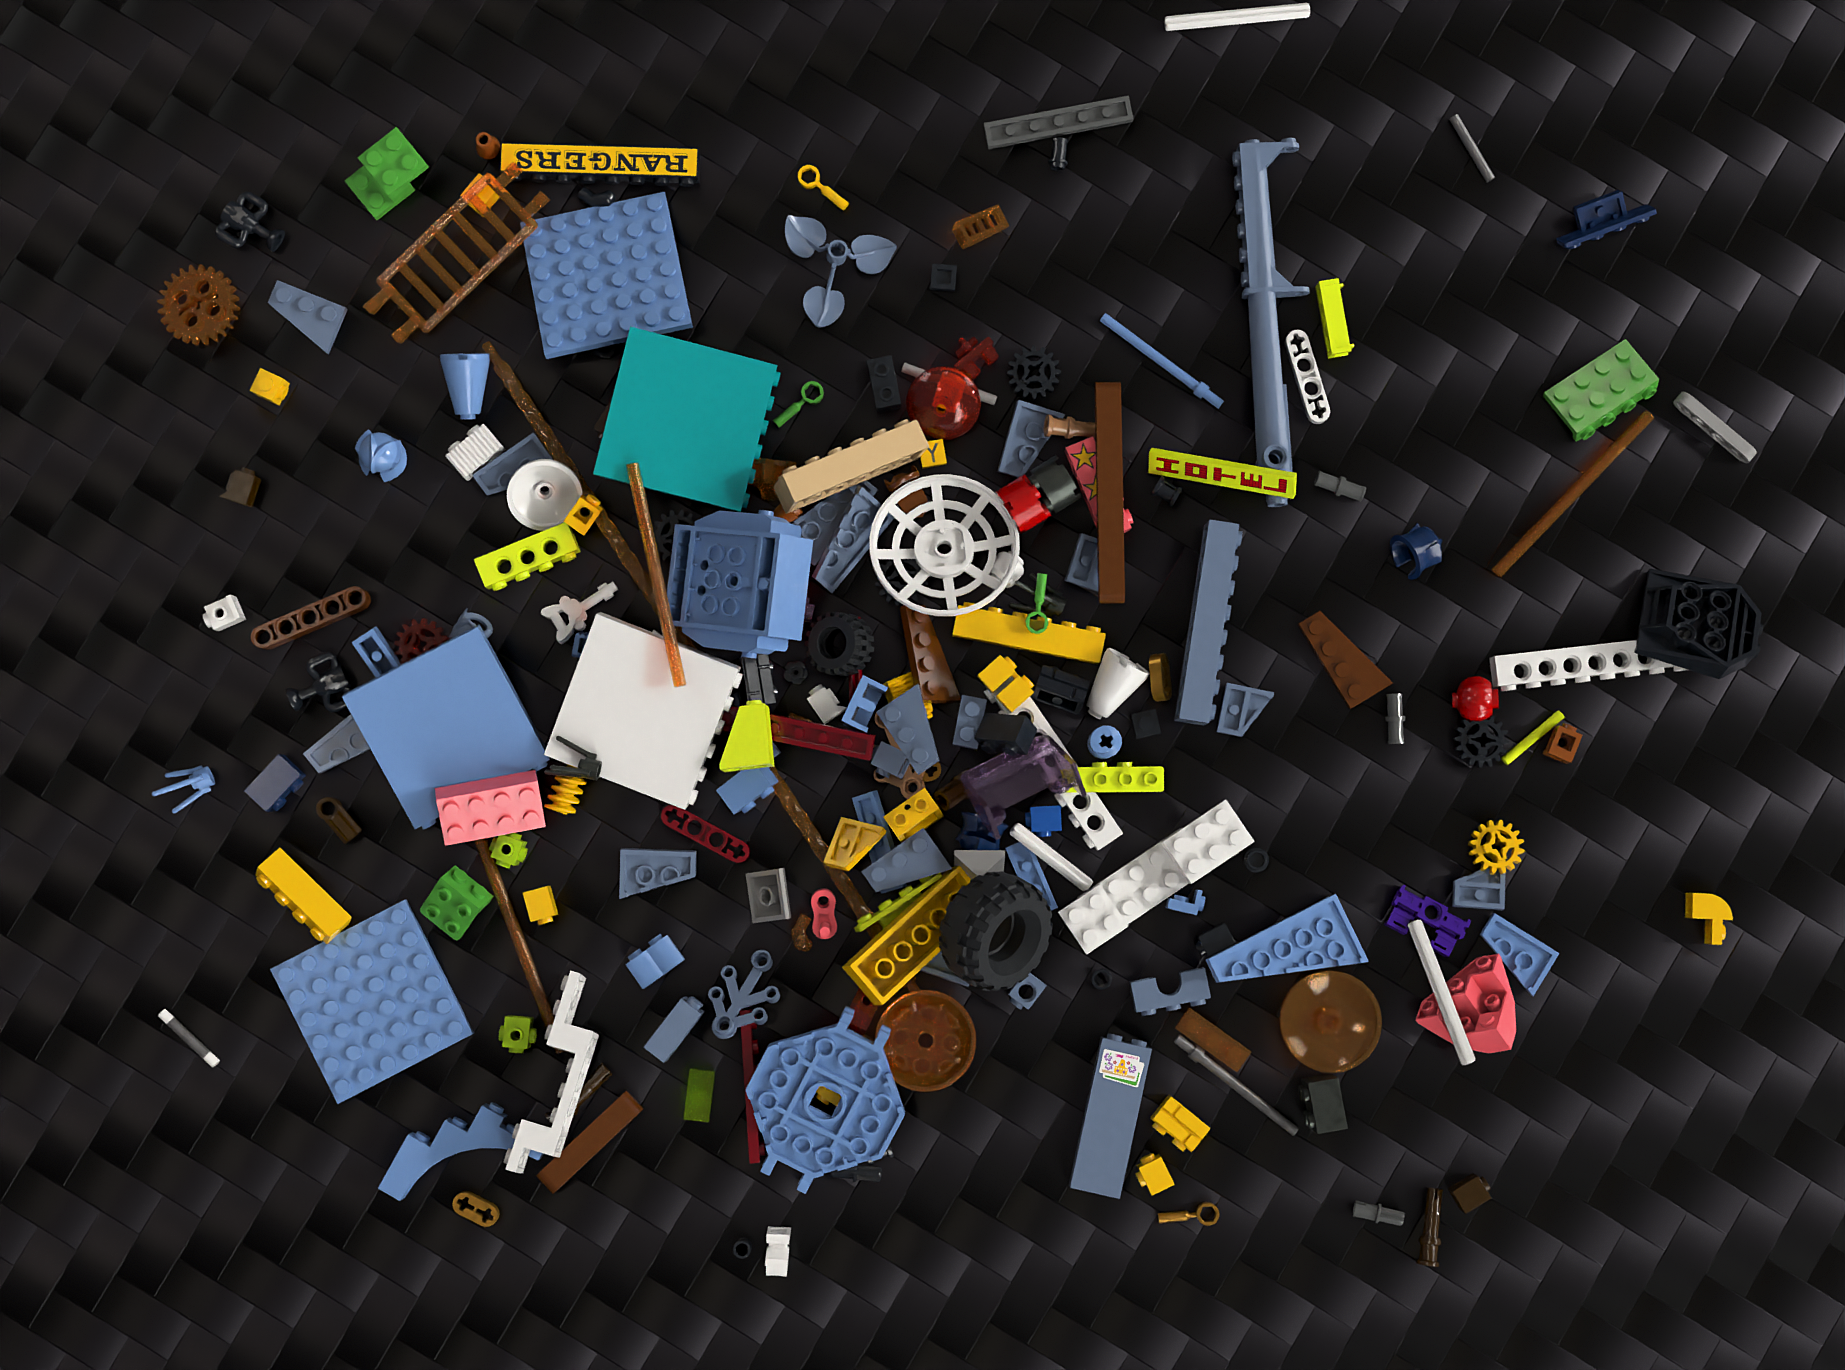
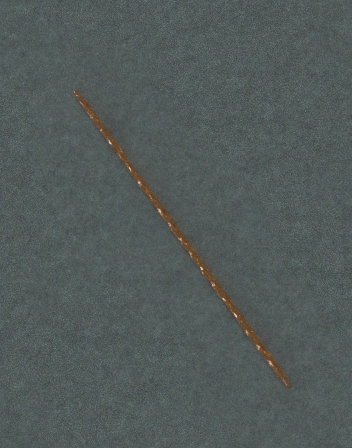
M490 341L484 343L482 348L486 353H490V360L495 366L493 369L504 382L505 387L516 404L524 412L528 422L545 444L552 458L565 464L576 474L584 496L587 497L588 494L596 497L587 486L573 461L566 455L563 446L551 428L544 422L540 411L529 395L523 390L520 381L510 366L501 359ZM603 508L595 519V523L609 540L611 547L625 568L630 572L634 582L652 605L654 612L663 624L666 601L654 584L651 583L648 574L636 556L629 550L626 541L614 523L608 518ZM664 625L674 641L696 649L689 636L682 632V627ZM769 767L779 781L773 786L775 794L780 798L782 805L801 830L815 855L823 863L837 888L845 896L847 903L859 919L869 912L873 915L843 870L826 866L824 859L829 847L822 840L808 815L800 807L786 782L778 774L776 767ZM876 921L867 927L866 930L870 938L873 939L883 928ZM913 976L903 987H907L921 1008L929 1002L915 983L916 978Z

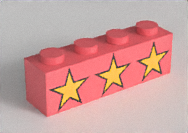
M1092 436L1065 447L1064 452L1097 528L1095 439ZM1123 508L1125 533L1132 528L1130 524L1133 523V519L1129 510H1124Z

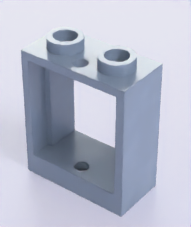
M684 996L681 998L644 1048L663 1063L667 1061L704 1014L705 1010L701 1008L704 1004L694 996L689 998Z

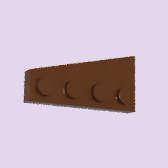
M905 605L901 606L900 613L914 686L916 684L920 685L923 702L957 703L961 701L929 615L912 610Z
M1321 611L1298 624L1349 709L1393 684Z

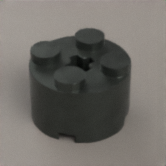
M1057 455L1030 470L1032 476L1028 477L1031 484H1034L1037 490L1040 488L1045 497L1041 500L1049 511L1054 510L1055 513L1082 498L1080 493L1074 494L1073 490L1077 489L1064 465L1058 466L1055 461L1059 459Z

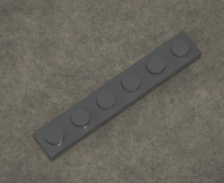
M1128 95L984 123V130L988 149L1130 123L1133 122V114Z

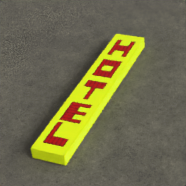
M1151 448L1149 451L1148 473L1291 499H1294L1296 495L1297 473L1157 448Z

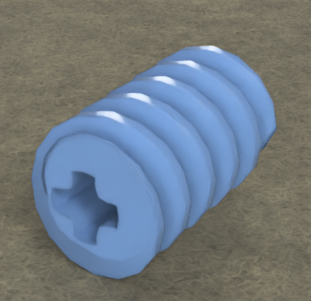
M1101 726L1095 729L1087 740L1089 752L1099 759H1107L1116 755L1122 745V737L1119 731L1111 726ZM1108 738L1110 741L1107 744L1108 747H1101L1099 743H1101L1102 739Z

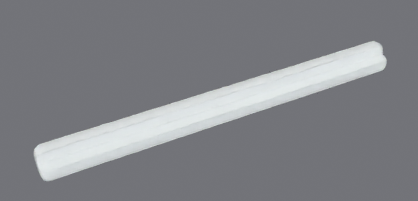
M1309 3L1166 16L1164 26L1166 31L1307 18L1310 15Z
M1421 920L1412 921L1408 924L1410 934L1460 1063L1462 1065L1470 1064L1475 1061V1056L1423 922Z

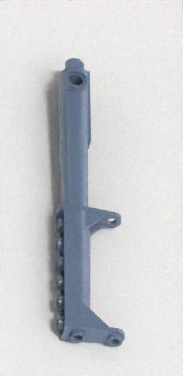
M1285 138L1281 142H1259L1257 139L1245 141V143H1239L1236 152H1233L1232 161L1233 167H1237L1238 175L1234 177L1235 191H1239V200H1236V214L1240 215L1241 224H1238L1237 233L1238 238L1242 239L1243 247L1239 249L1240 263H1244V272H1241V286L1245 287L1242 292V299H1248L1257 452L1256 466L1292 472L1287 387L1282 381L1276 298L1305 296L1310 291L1309 287L1293 286L1276 271L1267 167L1280 153L1298 151L1299 143L1296 142L1295 138ZM1269 458L1274 460L1275 464L1271 463ZM1266 494L1268 507L1288 505V498Z

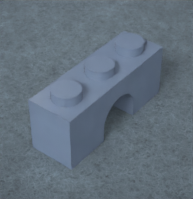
M1200 967L1178 972L1179 987L1171 994H1163L1159 991L1155 977L1129 981L1135 1012H1141V1016L1155 1014L1158 1008L1166 1007V1011L1181 1009L1180 1004L1190 1002L1191 1006L1206 1004L1205 999L1211 998L1205 968Z

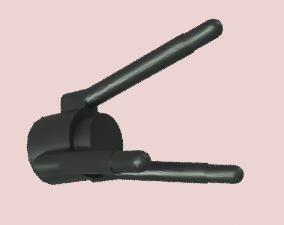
M1031 573L1029 576L1037 582V576ZM1018 580L1015 581V585L1035 595L1036 589ZM1046 583V590L1049 593L1045 595L1042 604L1046 609H1041V612L1049 618L1053 614L1059 617L1066 605L1067 599L1062 597L1063 593L1056 591ZM1009 603L1011 608L1028 612L1036 611V607Z
M557 736V741L582 754L586 759H580L578 768L551 765V770L547 769L544 773L597 781L602 768V761L596 760L597 754L588 752L567 739Z

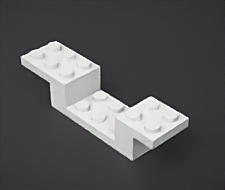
M1224 800L1078 896V899L1058 913L1087 955L1127 928L1129 923L1187 884L1194 883L1252 844L1254 840L1227 800Z
M570 971L569 976H564L561 984V990L564 992L561 1001L557 1000L554 1005L553 1015L556 1016L553 1025L549 1024L545 1033V1039L548 1040L546 1045L575 1054L574 1059H569L566 1067V1073H569L566 1083L562 1082L558 1092V1097L561 1098L558 1108H553L550 1116V1122L553 1123L552 1127L523 1119L520 1124L517 1123L512 1134V1138L515 1139L513 1148H508L504 1163L507 1164L506 1170L523 1173L530 1150L560 1158L599 1035L593 1031L571 1025L586 980L580 973Z

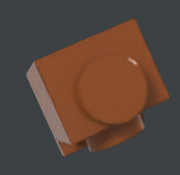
M1565 723L1562 726H1555L1546 749L1543 751V755L1565 764L1572 763L1583 735L1576 732L1577 728ZM1560 738L1565 740L1564 747L1558 745Z

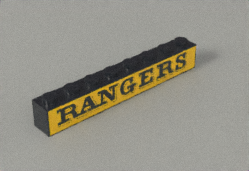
M501 143L500 173L503 178L510 182L531 179L532 182L543 183L546 182V179H553L558 183H570V180H580L584 184L605 181L606 184L617 185L620 184V181H626L631 185H644V182H654L657 186L679 183L680 186L691 187L694 183L700 184L701 154L699 148Z

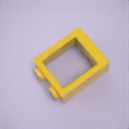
M925 788L883 816L901 843L922 828L927 829L944 817ZM906 805H910V806H911V808H909L908 810H905V806H906Z

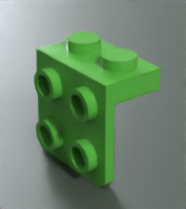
M455 865L439 879L421 906L420 912L454 940H459L476 915L490 903L494 896Z

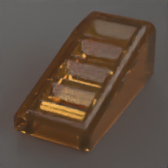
M997 204L956 221L952 230L961 248L965 249L1008 228L1009 224ZM992 214L998 224L996 226H994L990 218V215ZM982 219H984V221H985V223H986V225H987V227H988L987 230L985 229V227H984V225H983V223H982V221H981ZM972 224H975L979 233L976 234Z

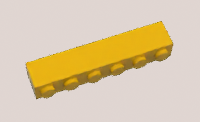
M964 602L963 606L958 605V609L971 606L974 603ZM988 607V611L977 609L970 613L956 616L952 637L1097 665L1101 661L1106 635L1105 633H1100L1101 628L1086 626V630L1076 628V623L1062 621L1061 625L1051 623L1052 619L1047 618V629L1040 634H1035L1026 627L1025 620L1028 614L1013 612L1012 615L1002 614L1003 609ZM1037 616V620L1030 619L1029 626L1035 631L1043 628L1044 618Z

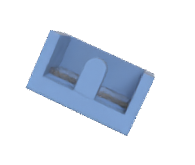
M862 675L841 721L844 722V726L854 731L867 733L869 729L867 728L868 722L881 695L887 691L888 687Z

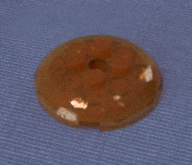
M917 990L906 993L894 1000L886 1008L878 1022L875 1038L882 1024L891 1028L890 1036L883 1048L894 1081L905 1088L921 1092L937 1091L946 1088L963 1076L973 1060L976 1049V1033L973 1022L966 1009L957 1000L945 993L934 990ZM923 1033H928L933 1038L932 1044L928 1047H923L918 1042L919 1036Z

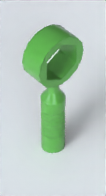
M810 381L805 383L801 390L802 399L791 404L773 420L779 428L800 411L801 406L805 402L814 405L823 399V388L818 382ZM811 385L820 389L821 395L815 400L808 399L805 395V390Z
M1037 573L1034 598L1036 611L1029 613L1025 620L1027 629L1035 634L1044 632L1048 626V619L1041 612L1047 581V574ZM1039 614L1044 618V627L1035 631L1029 626L1030 617Z

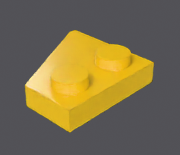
M841 817L824 863L829 867L850 871L887 831L881 826Z

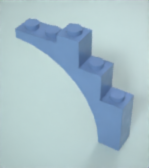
M491 1102L490 1105L485 1103L481 1106L470 1128L466 1127L467 1123L454 1117L444 1121L433 1142H430V1137L422 1132L417 1131L416 1134L412 1132L407 1135L378 1189L400 1201L406 1197L415 1182L430 1167L444 1158L459 1152L479 1148L512 1149L515 1139L512 1138L515 1126L509 1123L505 1126L503 1123L508 1115L503 1113L504 1108ZM530 1150L529 1157L536 1160L541 1159L544 1153Z

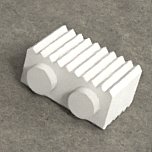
M484 424L472 427L467 432L468 437L462 442L456 441L448 448L449 453L446 454L447 459L467 481L473 477L474 473L492 462L506 450Z

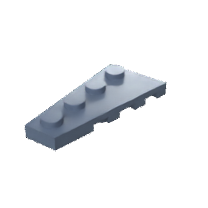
M860 485L857 486L812 574V577L831 593L835 591L869 550L872 523L882 506ZM890 513L884 518L878 537L893 521L894 517Z

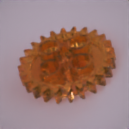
M202 264L199 265L197 271L192 265H189V272L180 268V276L177 277L172 273L171 277L174 281L172 283L164 281L168 289L159 291L165 297L164 299L157 300L159 304L164 306V308L158 310V313L166 315L160 321L163 324H169L166 330L170 333L174 332L173 336L177 339L182 337V341L186 344L190 342L191 338L192 343L196 346L199 345L200 339L205 345L209 344V338L218 342L217 334L220 333L226 337L227 334L224 329L226 327L234 328L229 323L230 320H238L233 311L240 310V307L234 304L240 298L237 295H232L237 289L234 286H229L231 280L228 277L223 279L224 274L220 270L215 274V269L211 266L207 271ZM204 284H209L208 292L201 294L200 288ZM183 294H187L186 302L179 305L178 298ZM198 301H201V303H200V307H201V308H200V309H197V308H196V307H198V304H197ZM214 306H220L219 313L211 316V309ZM197 316V323L189 327V319Z

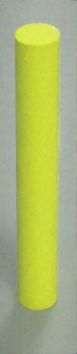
M1559 710L1556 711L1501 757L1502 761L1509 765L1565 718Z

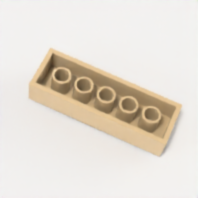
M908 419L895 424V428L890 431H886L885 428L872 434L873 438L868 440L859 438L850 443L851 447L843 450L841 447H837L827 453L828 456L822 459L816 456L807 460L805 466L797 468L794 465L783 470V475L778 477V481L773 488L785 514L919 459L929 448V444L918 421L909 422Z

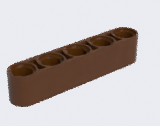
M349 587L257 626L251 632V641L258 648L265 650L274 649L365 610L370 605V595L360 587ZM360 592L362 594V601L358 605H354L352 597L355 593ZM337 602L339 604V611L331 615L329 607L332 603ZM310 612H314L316 620L313 624L308 625L306 616ZM287 622L293 624V630L289 634L283 632V626ZM268 631L270 639L266 644H262L260 636Z
M626 1090L562 1150L560 1158L555 1157L536 1176L554 1194L644 1108Z

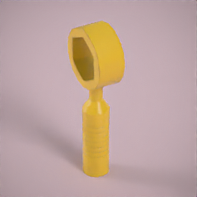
M805 165L800 168L798 181L802 187L812 189L817 186L821 189L822 194L844 211L849 203L830 187L823 186L820 183V174L816 167ZM811 170L816 174V180L807 184L801 179L802 173Z

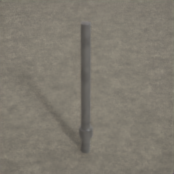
M1180 1034L1176 1037L1174 1043L1186 1051L1190 1059L1195 1063L1199 1062L1292 1136L1296 1134L1299 1128L1204 1054L1205 1050L1198 1045L1194 1046Z

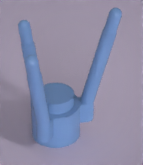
M200 765L192 769L166 773V778L183 775L190 776L187 780L153 791L152 796L164 794L189 784L192 785L194 790L199 788L196 793L172 809V813H177L201 795L211 791L210 786L214 785L215 781L208 766L202 767Z

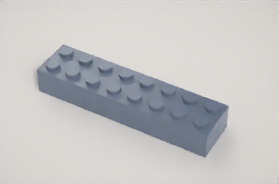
M1209 519L1204 525L1174 721L1204 726L1211 719L1214 720L1216 705L1212 704L1213 696L1217 695L1219 691L1220 680L1216 679V675L1222 669L1224 655L1220 654V649L1226 644L1227 630H1223L1224 622L1226 623V620L1230 618L1231 605H1227L1230 595H1233L1235 581L1231 580V576L1237 570L1239 556H1235V550L1241 545L1242 531H1238L1239 524Z

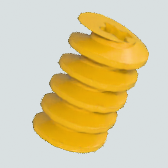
M567 764V766H564V767L577 768V767L571 766V765H569V764ZM555 776L554 779L560 785L551 786L556 795H548L547 798L553 804H545L544 807L566 815L568 813H575L576 809L571 804H579L580 800L574 795L583 794V790L578 785H586L587 781L580 777Z

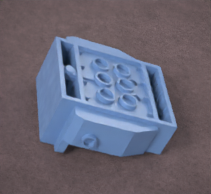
M759 510L758 514L717 511L695 521V526L675 524L663 625L682 627L684 634L703 647L741 651V657L757 658V653L768 655L774 651L785 652L788 648L789 639L798 641L802 639L813 540L801 538L802 530L800 526L790 524L784 518L775 517L773 511Z

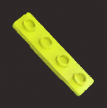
M1094 762L1092 767L1063 768V792L1164 791V768L1162 766L1132 767V762H1117V767H1107V762Z
M938 873L919 879L921 883L915 887L911 885L905 887L898 892L900 897L894 901L888 899L878 906V912L873 915L869 912L857 920L859 924L854 927L855 931L861 932L876 921H879L884 929L922 894V890L942 878V874Z

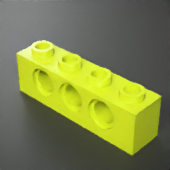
M564 522L478 557L474 561L484 586L487 589L497 591L507 586L506 582L514 579L518 582L529 578V573L538 569L539 572L549 570L554 567L553 563L560 560L563 563L571 561L581 551L571 526ZM551 542L557 543L558 549L556 553L548 555L546 553V546ZM527 552H533L535 556L534 561L530 564L523 563V556ZM505 561H509L511 563V570L506 574H502L500 572V565Z

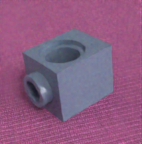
M1031 973L1022 982L1015 983L1008 992V995L1011 996L1009 1001L1020 1010L1023 1007L1029 1010L1047 986ZM1024 984L1032 987L1033 992L1029 998L1019 996L1018 990Z

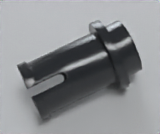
M1057 137L1052 139L1051 159L1048 160L1051 170L1063 171L1065 166L1068 165L1066 161L1068 140L1065 138Z

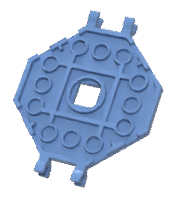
M847 1006L844 1008L836 1024L769 1043L746 1087V1093L751 1101L754 1116L763 1135L768 1153L760 1172L770 1176L778 1160L803 1173L796 1190L806 1194L812 1180L823 1176L824 1173L857 1166L858 1163L869 1160L881 1159L905 1116V1110L883 1048L890 1036L891 1028L882 1024L873 1042L847 1028L855 1010ZM819 1086H823L841 1095V1099L832 1116L809 1105Z

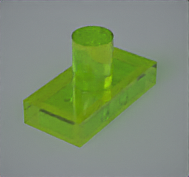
M690 1068L684 1120L709 1122L715 1071Z

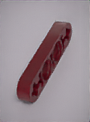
M668 805L662 810L661 819L665 825L736 863L744 862L749 857L750 848L748 844L704 819L674 805ZM676 809V815L683 819L685 814L689 815V818L683 824V829L678 828L681 823L677 820H673L671 823L668 821L667 811L672 812ZM693 820L700 822L702 825L701 832L697 835H692L688 831V824ZM715 832L722 834L724 838L723 844L719 847L712 846L709 840L710 836ZM728 838L733 839L730 845L734 847L744 846L742 849L745 852L744 856H739L736 859L733 857L735 853L732 850L727 849V853L722 852L728 843Z

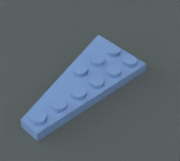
M1332 894L1206 959L1216 983L1369 962L1336 894Z

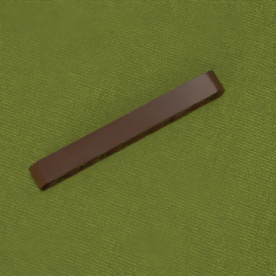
M1095 382L1099 604L1124 603L1121 382Z

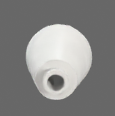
M1107 648L1086 704L1090 708L1088 712L1098 719H1101L1102 716L1108 718L1147 679L1150 673L1138 663L1135 664L1130 661L1126 655L1112 648Z

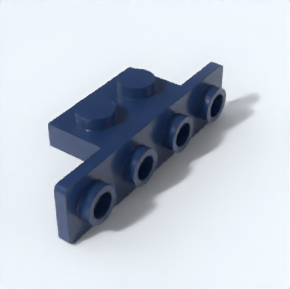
M1616 190L1574 206L1573 211L1578 230L1558 237L1556 241L1557 244L1564 248H1577L1581 245V242L1597 240L1610 231H1621L1627 228L1626 225L1631 223H1641L1649 220L1650 216L1657 214L1656 208L1645 204L1627 211L1623 192Z

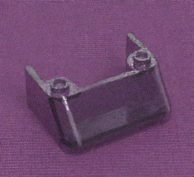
M1049 735L1035 737L1027 755L1016 754L1011 756L1003 753L966 771L961 776L963 787L982 824L996 840L1001 838L997 826L1006 818L1004 809L1045 788H1048L1051 792L1062 794L1073 787L1082 797L1087 795L1075 761Z

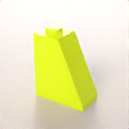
M761 700L747 701L745 706H739L719 764L720 770L732 772L775 767L769 706L762 703Z

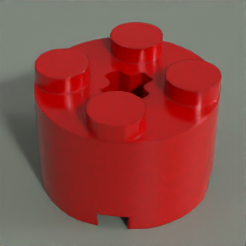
M1025 474L995 492L1004 502L1003 506L1015 521L1020 534L1051 516L1045 504L1039 500L1041 498L1039 491L1034 484H1031Z

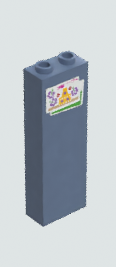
M1110 1033L1107 1034V1038L1101 1036L1069 1181L1070 1188L1120 1199L1152 1051L1150 1047H1146L1147 1042L1132 1039V1042L1128 1043L1122 1041V1036Z

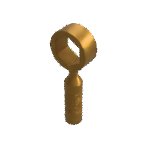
M1211 1202L1201 1203L1198 1205L1196 1212L1193 1213L1187 1211L1158 1213L1159 1223L1187 1221L1189 1218L1197 1217L1201 1224L1210 1226L1219 1219V1210ZM1212 1206L1216 1212L1213 1220L1203 1221L1200 1217L1202 1208Z

